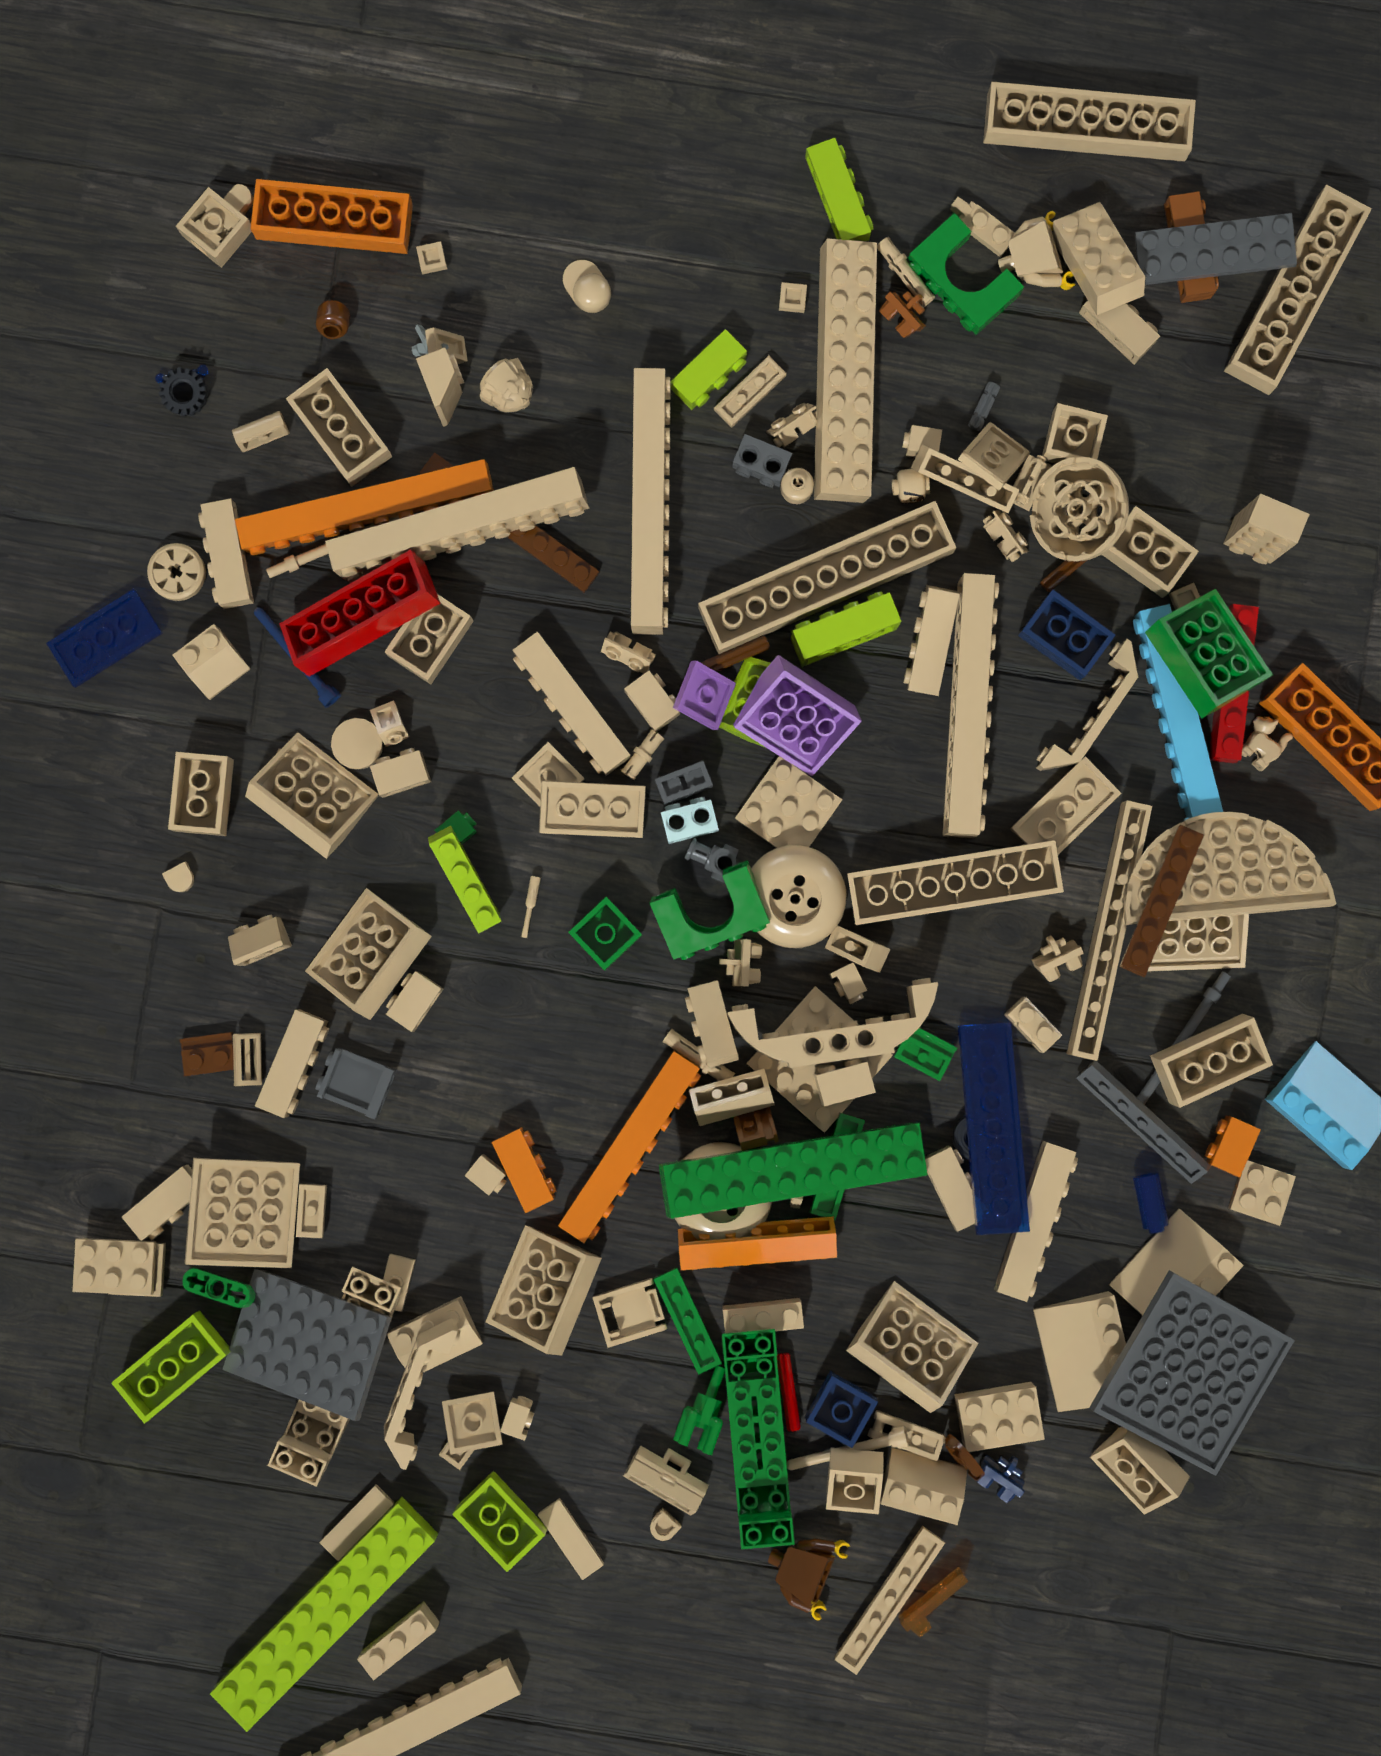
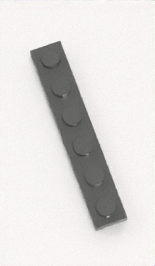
M1094 1060L1078 1074L1077 1080L1191 1184L1209 1171L1210 1164L1097 1061Z

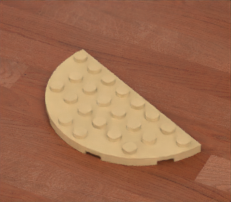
M1214 812L1186 819L1184 822L1167 829L1149 845L1135 865L1127 885L1124 900L1125 925L1138 923L1179 825L1202 833L1204 837L1169 921L1331 907L1336 905V900L1327 874L1322 871L1320 865L1315 860V855L1295 835L1269 820L1263 821L1250 817L1249 814Z

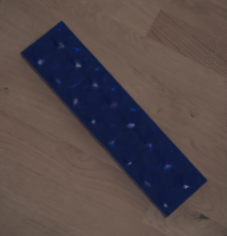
M1011 1023L958 1026L976 1235L1030 1232Z

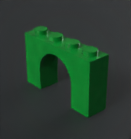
M954 213L909 254L907 262L915 273L925 280V285L932 294H938L941 297L945 308L950 313H956L961 319L962 326L967 331H972L977 335L1021 295L1024 286L1008 269L1003 271L986 288L976 292L962 291L949 281L945 271V263L969 240L972 233L966 224Z
M748 860L723 869L722 877L732 898L734 911L731 917L719 926L704 927L693 922L688 917L676 888L651 898L650 906L673 960L681 958V960L688 959L696 954L695 951L703 948L705 951L718 947L719 942L728 939L729 942L735 941L743 937L745 932L750 930L759 932L767 928L766 924L770 923V919L759 894Z

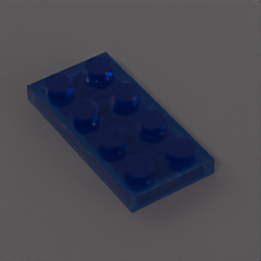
M132 589L46 644L72 686L76 688L163 633L137 591Z

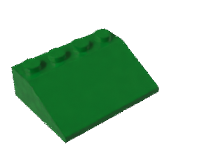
M1216 589L1158 619L1145 631V634L1201 718L1220 709L1273 675Z

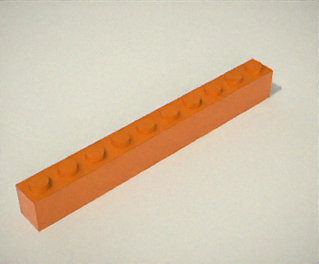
M483 459L237 518L235 523L241 549L247 553L250 552L251 555L265 553V548L275 546V549L290 547V542L300 541V543H308L314 541L315 537L320 535L333 537L339 535V531L349 529V531L362 530L366 524L374 523L376 526L388 523L390 518H405L414 515L416 512H425L492 492L494 489L488 463Z

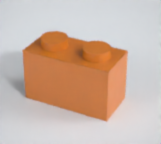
M1225 1116V1119H1221L1216 1127L1218 1135L1215 1142L1210 1143L1206 1150V1162L1229 1174L1241 1177L1261 1129L1234 1117Z

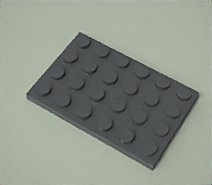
M254 1269L249 1285L255 1291V1300L249 1307L241 1309L229 1347L231 1352L227 1355L222 1370L353 1421H360L392 1317L262 1269Z

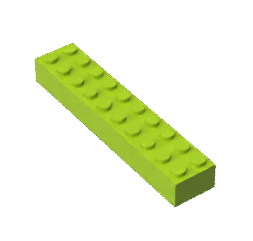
M401 1497L216 1684L210 1695L248 1732L435 1542L438 1533Z

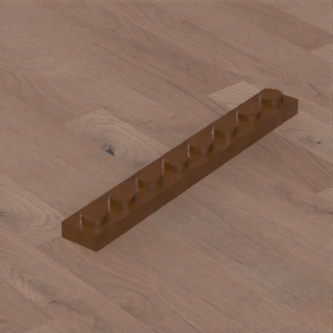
M434 452L420 471V474L454 466ZM536 525L531 530L520 531L518 529L510 532V535L507 536V538L583 593L587 591L599 575L597 569Z

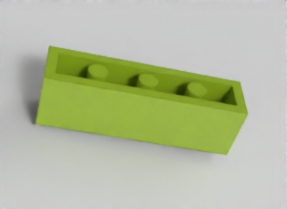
M832 138L806 148L805 159L836 239L868 241L871 230H873V224L870 216H865L862 209L864 201L861 193L855 191L853 185L855 177L852 169H847L845 165L846 154L843 146H838L836 139Z
M449 826L428 837L432 851L478 934L500 923V914L453 828Z

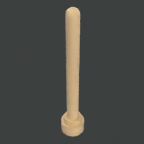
M905 1426L893 1428V1431L889 1432L887 1436L855 1443L853 1448L849 1446L839 1448L871 1451L891 1445L893 1448L898 1447V1449L909 1447L910 1444ZM830 1450L788 1460L786 1463L787 1469L795 1470L827 1462L830 1460Z

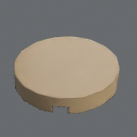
M352 718L344 721L336 728L332 735L331 748L333 755L340 764L350 769H365L372 766L375 760L379 759L383 750V741L373 723L365 719Z

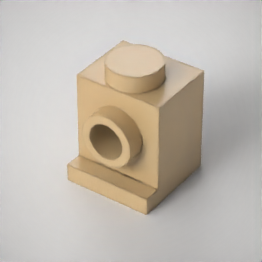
M854 962L829 974L831 979L837 978L838 981L834 985L840 997L845 995L850 1004L864 998L862 993L867 991Z
M518 1396V1399L512 1398L500 1432L525 1441L528 1430H525L524 1427L530 1428L534 1413L530 1412L533 1401L523 1396Z

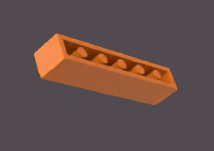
M834 1216L762 1222L751 1230L750 1237L736 1238V1233L725 1234L726 1239L710 1240L709 1234H699V1240H697L691 1231L678 1229L681 1270L837 1258Z

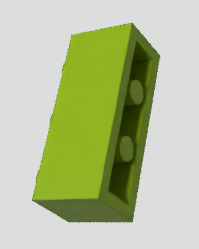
M725 329L670 382L671 390L691 410L696 406L700 408L710 398L708 394L713 389L719 390L728 381L727 376L733 370L738 372L745 365L747 350Z

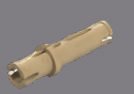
M889 237L883 239L877 245V250L880 251L889 263L888 267L891 271L894 270L914 296L920 293L924 297L920 302L921 306H927L935 299V295L932 294L921 278L909 266L906 260L907 256L904 253H900Z
M671 1029L663 1040V1043L701 1068L702 1073L705 1075L708 1073L718 1081L732 1078L735 1075L734 1072L723 1065L709 1068L707 1060L701 1061L698 1047L675 1032L674 1029Z

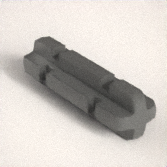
M994 382L987 383L984 389L985 394H982L973 413L974 415L968 424L971 429L976 431L982 429L985 422L984 419L987 418L995 401L994 397L997 396L1000 390L998 384Z

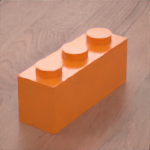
M521 1127L492 1142L525 1213L555 1199L553 1193L557 1192L551 1177L546 1179L542 1171L546 1167L540 1154L535 1156L531 1146L534 1145V1141L529 1131L524 1132Z

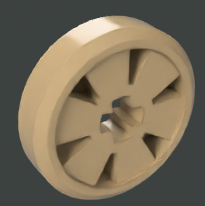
M172 543L159 548L152 555L148 564L147 574L152 588L158 594L169 600L182 601L193 597L200 591L206 578V568L201 556L191 547ZM178 566H181L180 571L182 575L180 577L176 575L174 579V574L171 570L173 567L177 569Z

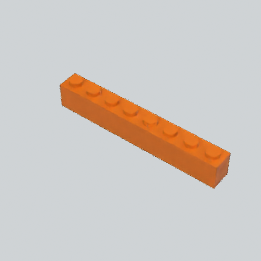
M673 1051L558 1225L560 1228L583 1243L588 1238L590 1240L594 1239L601 1228L597 1223L602 1216L607 1219L615 1207L611 1202L616 1195L620 1197L629 1186V1183L626 1182L627 1178L631 1173L636 1175L644 1162L640 1158L645 1151L650 1153L658 1142L654 1137L660 1129L665 1131L672 1121L669 1115L673 1108L680 1109L687 1098L683 1093L688 1086L693 1088L701 1077L697 1073L700 1069L698 1066L676 1051Z

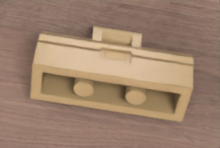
M640 1446L623 1475L625 1478L689 1515L696 1513L709 1486L687 1473L686 1471L691 1461L670 1448L667 1449L664 1457L661 1458ZM668 1460L680 1466V1471L668 1466Z

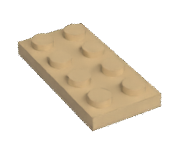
M1085 756L1010 829L1026 845L1055 840L1057 854H1060L1121 792Z
M541 781L539 833L643 838L646 786Z

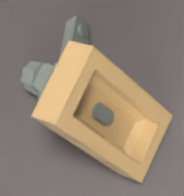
M416 325L415 329L422 343L412 346V353L415 357L446 348L448 355L454 354L458 364L467 362L464 336L434 327L425 330L422 325Z

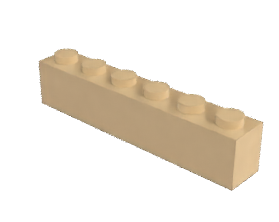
M538 632L513 649L516 655L513 661L521 671L526 669L532 677L528 681L537 692L540 689L547 696L544 702L552 712L555 710L559 712L562 716L559 722L567 733L571 730L577 736L574 742L582 753L585 751L589 752L593 758L589 762L598 774L603 771L607 776L631 758L628 751Z
M1042 1141L994 1286L997 1292L1025 1302L1028 1301L1029 1296L1033 1297L1037 1287V1282L1034 1281L1037 1271L1041 1272L1045 1263V1257L1042 1256L1045 1246L1049 1247L1052 1242L1053 1232L1050 1231L1053 1222L1057 1223L1062 1208L1059 1207L1061 1198H1065L1069 1190L1070 1183L1067 1182L1069 1173H1073L1077 1166L1078 1158L1075 1157L1076 1152Z

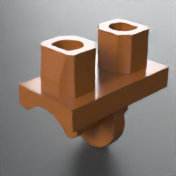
M890 291L885 296L887 301L879 311L887 320H891L898 312L902 315L904 320L896 327V330L903 338H907L915 331H921L926 326L912 311L914 309L919 315L925 311L919 304L924 298L920 293L913 297L907 291L903 295V298L908 302L907 304L896 292L892 293Z

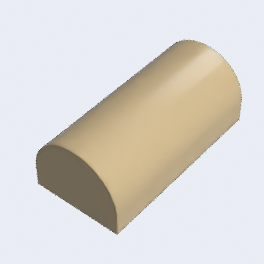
M278 411L232 430V433L241 451L246 452L288 435L289 430L281 412Z

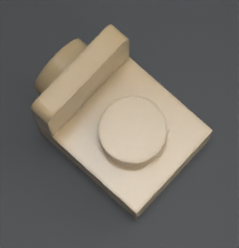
M394 700L370 710L377 732L385 746L398 744L409 737Z

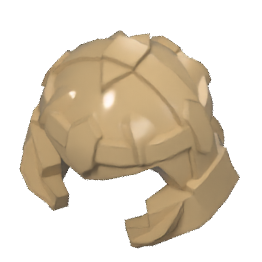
M518 358L503 359L490 367L480 383V398L483 402L494 406L502 412H516L528 407L532 397L533 384Z

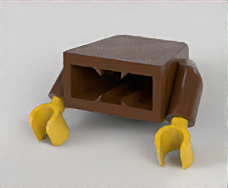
M815 1538L800 1540L797 1544L789 1546L786 1553L776 1548L772 1550L768 1563L779 1568L775 1581L780 1585V1590L789 1605L806 1613L810 1611L815 1620L821 1619V1615L815 1612V1610L821 1608L826 1611V1607L819 1600V1597L835 1559V1556L831 1554L835 1552L840 1558H847V1554L839 1553L841 1546L850 1547L846 1541L838 1540L834 1543V1541Z

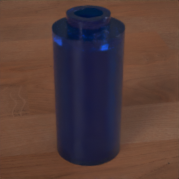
M1159 1173L1134 1176L1133 1181L1143 1229H1149L1151 1234L1165 1231L1164 1227L1168 1226L1169 1222Z

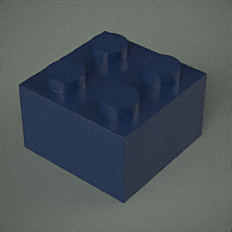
M830 1371L807 1411L805 1420L806 1423L853 1448L878 1401L874 1395Z

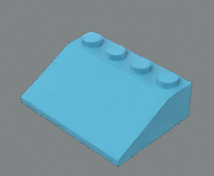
M1314 1041L1265 1098L1270 1105L1345 1169H1354L1370 1150L1381 1132V1097L1317 1041Z

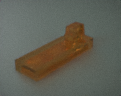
M957 1567L898 1616L901 1625L907 1632L911 1629L916 1635L921 1637L932 1628L926 1616L968 1582L966 1575L960 1567Z

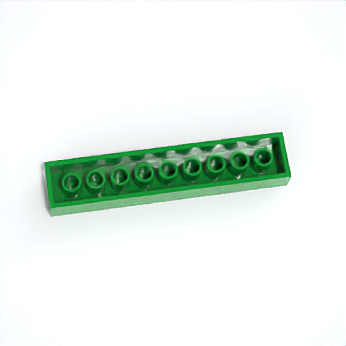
M912 1122L659 1164L666 1217L670 1219L928 1175L920 1124Z

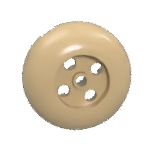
M1071 457L1053 465L1037 483L1031 499L1033 500L1030 522L1036 539L1048 553L1067 561L1090 560L1105 553L1117 542L1128 519L1129 501L1123 481L1109 465L1090 457ZM1084 488L1090 493L1089 496L1085 498L1082 495V490ZM1099 506H1102V513L1098 516L1097 509ZM1082 523L1086 524V526L1081 529V533H1079V526Z
M786 845L769 851L751 868L759 894L770 919V923L766 924L767 928L758 933L769 942L787 948L811 946L829 936L839 924L846 906V887L837 866L822 852L806 846ZM797 875H802L805 878V883L801 886L794 884V878ZM780 889L783 892L782 898L774 899L771 895L772 891ZM793 894H797L800 896V900L794 903V901H790V897ZM811 897H815L819 901L818 906L815 908H811L807 904L808 899ZM788 911L796 913L794 921L786 920L785 914Z
M715 1142L696 1148L682 1160L742 1150L741 1146L736 1144ZM772 1202L738 1207V1212L734 1216L727 1214L726 1209L675 1218V1220L682 1229L691 1231L697 1240H699V1234H709L710 1240L726 1239L725 1234L736 1233V1238L750 1237L751 1230L766 1221Z

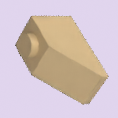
M838 925L831 933L825 946L826 949L879 973L890 951L889 948Z

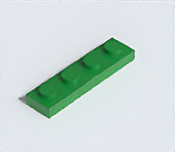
M839 1112L832 1136L862 1131L865 1120ZM844 1190L815 1194L809 1212L822 1217L834 1216V1220H836Z
M676 1267L655 1277V1284L698 1375L722 1364L678 1268Z

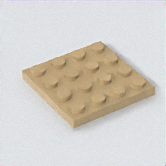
M815 986L775 1032H779V1037L789 1036L788 1030L805 1028V1033L814 1032L815 1026L831 1024V1029L840 1028L839 1023L854 1020ZM861 1031L858 1034V1042L863 1046L868 1044L870 1040L869 1034L866 1031ZM838 1034L833 1036L831 1041L835 1049H840L844 1044L843 1037ZM809 1038L805 1043L806 1050L809 1053H814L818 1049V1042L813 1038ZM757 1051L747 1062L754 1071L765 1069L768 1083L824 1133L838 1118L839 1112L842 1113L854 1100L850 1099L823 1106L813 1075L819 1073L818 1068L830 1064L835 1065V1068L844 1066L843 1061L845 1060L788 1068L787 1062L770 1058ZM889 1053L861 1057L860 1060L868 1062L871 1077L873 1078L893 1055Z
M193 1158L185 1265L292 1268L300 1163Z

